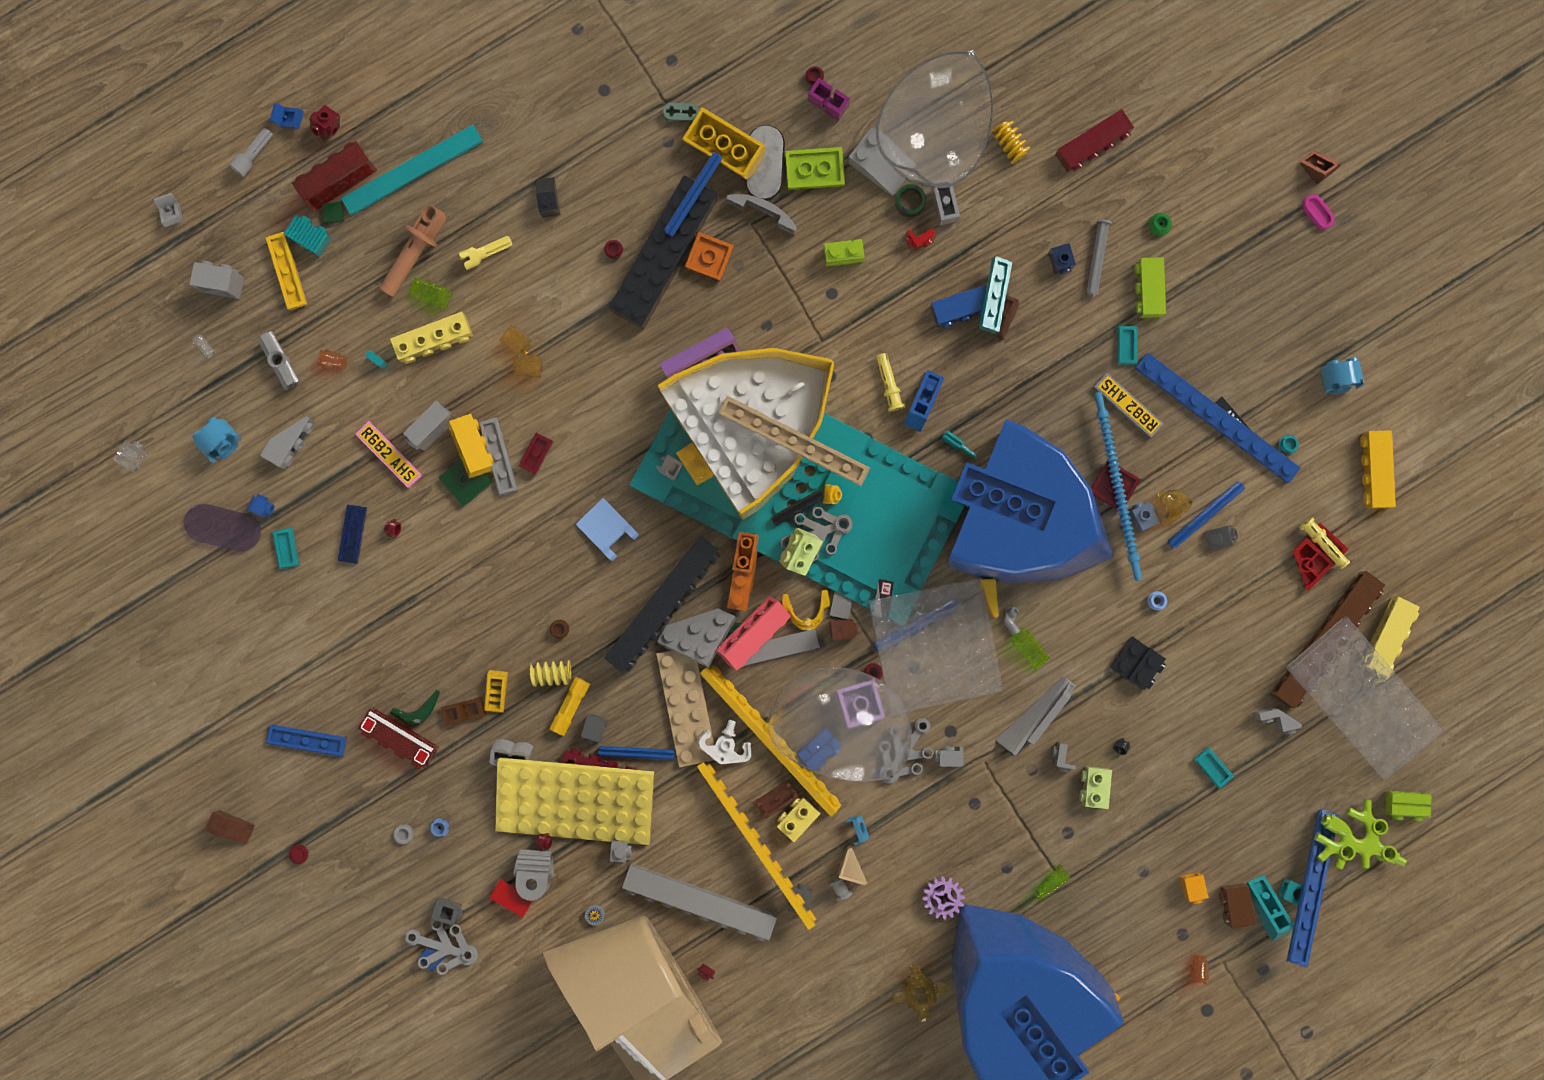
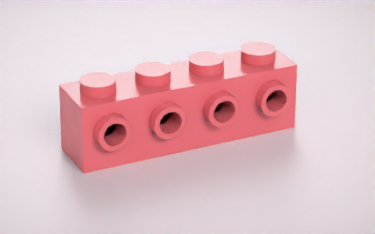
M769 596L716 651L730 667L738 671L753 654L759 651L766 641L773 637V634L780 627L786 624L791 616L778 600Z

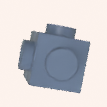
M1141 501L1132 506L1133 510L1129 514L1138 532H1142L1160 523L1157 517L1158 511L1150 502L1144 504Z

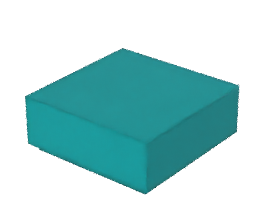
M371 350L365 354L368 359L383 370L388 366L387 362Z

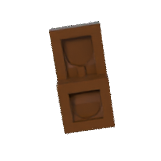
M482 697L440 707L445 726L486 716Z

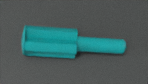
M948 430L943 434L941 438L943 441L956 450H962L971 458H976L977 454L963 445V441Z

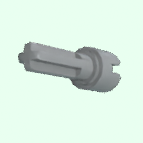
M264 128L243 154L238 153L229 163V167L240 176L245 177L254 166L252 162L272 138V132Z

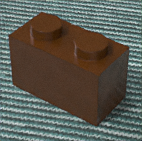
M1244 883L1221 886L1219 898L1221 904H1224L1225 912L1222 913L1224 923H1227L1232 929L1255 925L1249 886Z

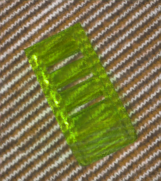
M414 278L408 295L447 309L453 292L444 287ZM422 284L423 286H422L421 292H420V294L418 295V294H417V293H418V290H419V288H420V285ZM428 287H430L427 296L425 297L426 291ZM437 290L434 300H432L434 292Z
M1026 628L1020 629L1017 634L1009 639L1035 671L1050 659ZM1029 642L1032 643V644H1030L1026 649L1023 648V647L1026 646ZM1036 648L1037 650L1029 656L1028 654ZM1041 654L1042 656L1034 662L1033 659Z
M1058 864L1033 893L1038 900L1042 899L1069 881L1070 876L1064 867Z

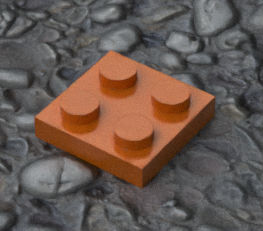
M698 232L685 269L721 282L734 245Z

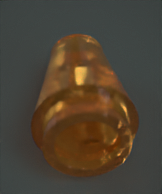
M327 349L325 351L320 350L318 365H321L322 368H346L348 357Z
M1195 955L1189 975L1191 982L1207 984V979L1209 980L1207 956Z

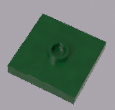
M461 459L439 476V479L462 507H465L493 484L486 473L469 479Z

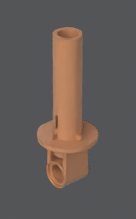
M428 205L423 208L413 227L405 226L411 232V237L379 288L382 291L395 297L425 246H429V244L434 247L438 246L433 240L446 221L444 212Z

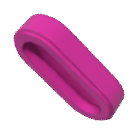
M1309 195L1303 200L1302 208L1318 229L1325 230L1333 225L1334 215L1318 195Z

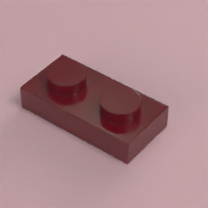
M536 432L519 467L537 475L554 441Z

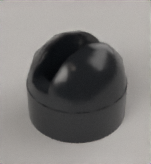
M1120 738L1113 745V749L1120 755H1126L1130 749L1129 741H1124V738Z

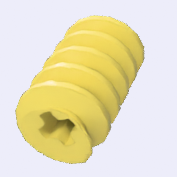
M554 661L551 667L548 666L547 662H544L542 668L539 662H537L535 668L531 664L530 678L533 687H537L538 682L541 686H545L546 681L549 686H552L554 681L556 685H560L561 681H563L564 685H568L569 679L571 681L570 661H567L566 666L560 661L558 667H556Z

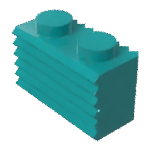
M295 215L283 234L320 257L332 239L327 234L329 231L320 225L317 228L311 225L313 221L304 215L301 218Z

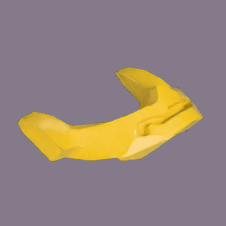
M827 590L822 591L820 611L813 620L809 618L805 620L798 619L793 612L788 594L782 595V606L789 612L794 625L801 630H812L822 622L824 609L830 606L829 594Z

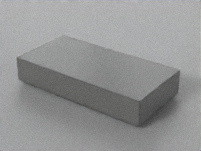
M834 591L829 615L849 619L852 600Z

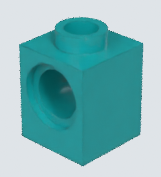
M1284 878L1277 896L1298 905L1300 895L1294 898L1293 893L1296 889H1299L1301 894L1302 885Z

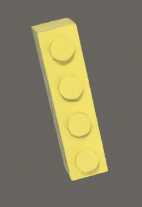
M1392 597L1359 666L1379 676L1390 674L1394 668L1395 658L1402 652L1401 646L1404 640L1410 635V627L1419 616L1418 610L1420 607L1401 597Z

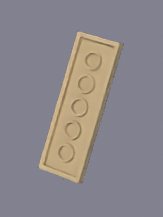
M674 651L657 653L679 767L713 761L709 755L697 746V739L705 729L711 733L710 738L705 740V744L707 746L714 745L698 663Z

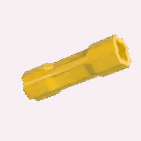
M578 677L574 678L569 692L549 728L550 730L565 736L571 720L590 686L589 682Z

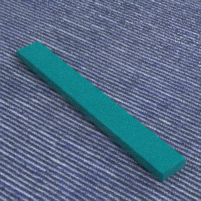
M471 125L341 199L350 215L353 216L483 143V140L475 126Z

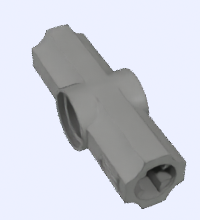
M274 332L262 334L257 340L283 388L287 390L297 386L300 380ZM282 356V362L276 365V359Z

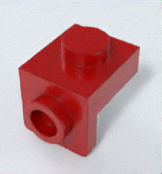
M931 228L916 238L911 229L906 231L905 241L910 248L913 247L916 251L922 246L926 248L934 243L933 239H935L936 233Z

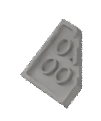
M715 609L666 625L657 642L665 648L709 667L717 653L716 649L723 643L736 618L734 615L721 609Z

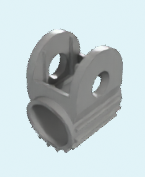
M520 849L515 864L514 877H516V890L523 899L529 901L537 900L548 890L551 879L554 878V863L551 851ZM529 879H534L537 882V886H532Z

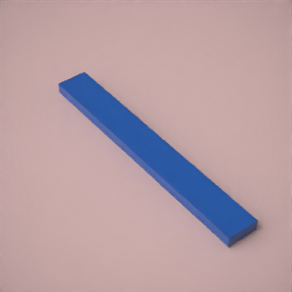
M1322 809L1318 810L1286 960V962L1307 968L1331 857L1329 856L1323 863L1317 859V856L1324 851L1325 846L1314 840V837L1319 833L1334 841L1335 833L1324 828L1321 820L1325 814H1332L1339 818V815Z

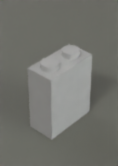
M436 400L403 433L407 437L405 441L411 447L417 450L420 448L425 451L448 428L449 421L456 419V417Z

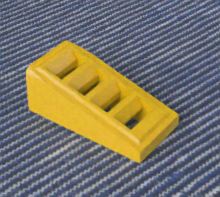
M978 580L990 616L992 618L998 617L996 580Z
M489 670L487 673L484 711L504 713L508 672ZM491 686H500V687H502V688H501V689H494V688H491ZM490 694H500L501 697L490 696ZM490 701L500 702V705H493L489 703Z

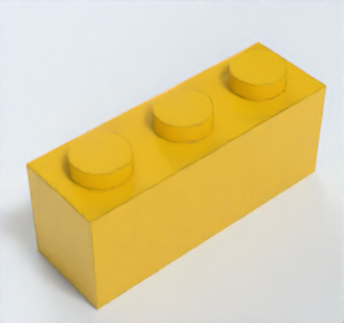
M471 414L450 420L448 428L469 479L490 472L494 461L490 453L487 454L485 449L487 447L485 438L483 436L480 437L478 421L473 419Z

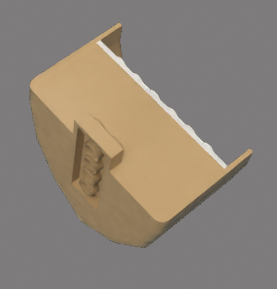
M637 917L543 952L548 969L587 1032L595 1050L599 1051L610 1043L634 1080H668L722 1043L721 1037L693 988L647 917Z

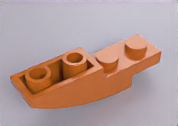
M739 532L727 608L747 611L750 592H752L759 535Z

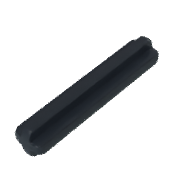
M817 490L773 515L771 520L777 526L821 501L824 496L820 490Z

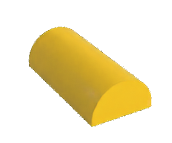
M701 107L682 138V141L709 157L714 152L722 157L720 164L745 179H749L756 172L766 152L764 144Z

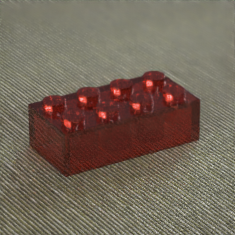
M355 141L354 143L346 144L340 152L328 156L327 160L323 163L314 165L311 171L297 176L292 185L304 203L315 212L322 207V204L329 203L378 170L367 153Z

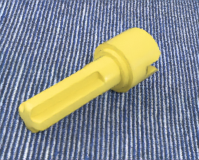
M505 236L478 249L470 247L459 252L461 260L470 259L464 263L466 270L480 265L482 259L511 247L512 241L509 236Z

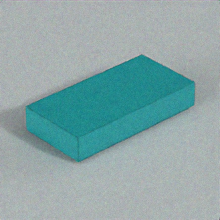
M1118 326L1117 365H1137L1138 326Z
M293 528L272 531L279 569L299 566Z
M1208 746L1193 758L1218 789L1222 788L1234 777Z

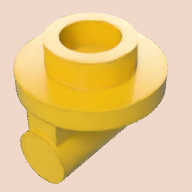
M825 484L823 504H837L840 501L842 492L839 486Z

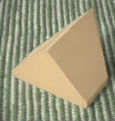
M851 845L847 846L838 870L839 878L862 885L868 884Z

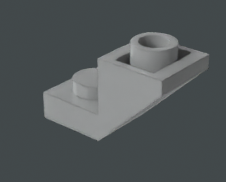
M1270 708L1254 712L1255 720H1260L1262 723L1273 722L1275 718L1277 731L1284 732L1285 734L1296 733V729L1302 728L1301 723L1279 709Z

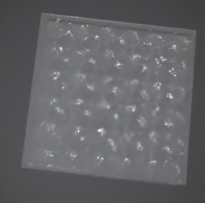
M982 578L868 601L890 715L1003 691Z

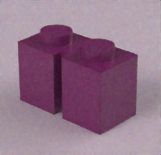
M818 78L808 92L807 101L821 110L825 107V112L839 121L849 107L850 98L837 89L834 91L832 98L833 87Z

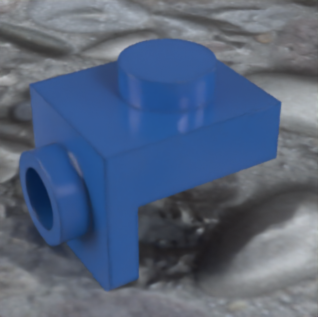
M274 103L270 121L282 128L299 129L304 111L299 108L283 107L278 103Z

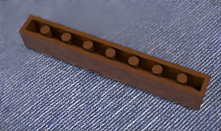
M1368 571L1359 572L1270 694L1288 708L1295 709L1303 703V697L1307 691L1310 692L1314 688L1315 680L1318 676H1322L1326 672V665L1329 661H1333L1337 657V651L1340 646L1348 642L1351 631L1356 630L1361 624L1360 619L1363 615L1370 612L1372 609L1371 604L1375 599L1377 600L1381 597L1385 584Z

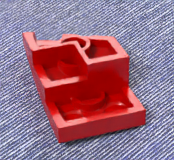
M1321 522L1317 524L1326 531L1328 539L1343 555L1349 550ZM1307 534L1293 550V554L1305 587L1309 591L1335 565V562L1317 543H1312L1311 538Z

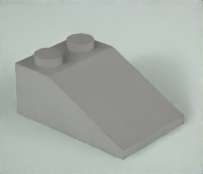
M873 127L869 129L848 158L849 165L891 196L895 195L916 167L890 140Z

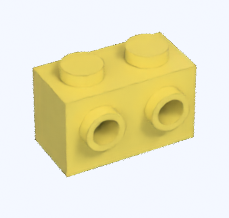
M803 796L801 799H795L790 805L792 807L788 813L783 812L777 819L779 822L777 827L793 842L820 815V811Z

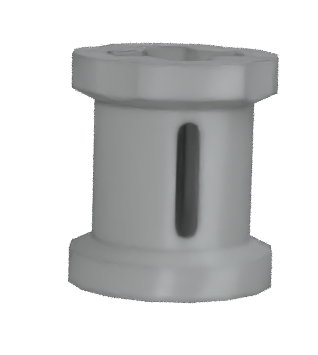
M837 878L829 883V886L833 887L836 893L837 902L847 899L853 894L852 891L848 890L844 879Z

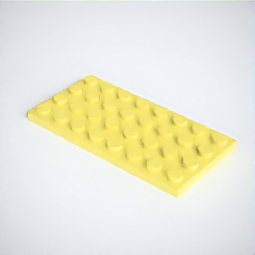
M499 758L497 761L495 831L532 835L549 833V836L608 842L618 840L628 841L630 844L650 845L654 772Z

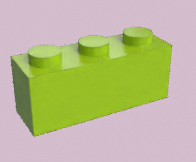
M1164 257L1140 258L1134 266V273L1138 279V282L1135 284V293L1138 294L1136 312L1139 313V318H1162L1166 315Z

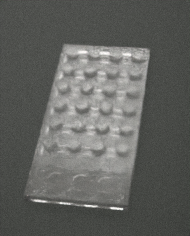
M1346 616L1286 667L1384 781L1388 780L1444 732V729Z

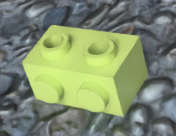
M796 527L794 533L789 538L786 549L781 554L779 562L786 569L806 576L823 541L815 534Z
M1085 766V771L1083 770L1081 774V782H1084L1083 790H1080L1079 800L1083 806L1109 809L1111 769Z

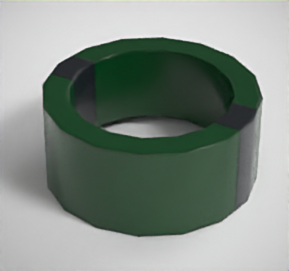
M907 184L901 187L895 198V206L898 212L906 217H914L920 214L926 202V195L923 189L915 184ZM906 191H914L920 196L921 205L914 210L905 209L900 203V196Z

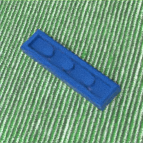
M270 724L266 744L343 757L347 737Z

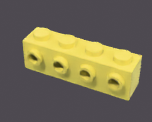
M459 312L390 338L398 360L409 364L416 361L417 357H427L434 354L433 351L449 349L452 347L451 344L457 342L459 344L465 343L470 340L469 338L473 334L466 315L463 312Z

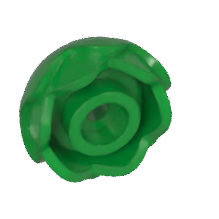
M1155 213L1148 221L1149 230L1154 235L1164 236L1172 228V220L1165 213Z

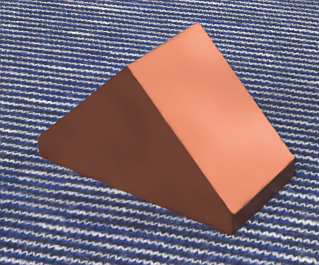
M1315 150L1300 161L1301 166L1317 185L1341 167L1340 163Z

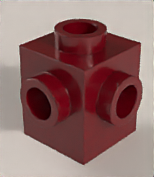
M326 105L317 112H313L309 118L310 130L314 135L321 137L323 140L335 135L338 128H340V115Z

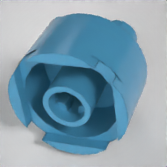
M1358 357L1349 358L1345 362L1340 363L1339 360L1329 361L1327 366L1321 367L1320 371L1325 393H1344L1350 391V388L1356 386V389L1365 385Z
M212 417L207 421L206 426L193 434L192 438L194 439L195 446L210 462H218L217 458L225 459L237 449L239 445L237 440L241 441V437L226 420Z

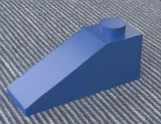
M929 370L926 371L903 423L904 425L921 432L944 377Z

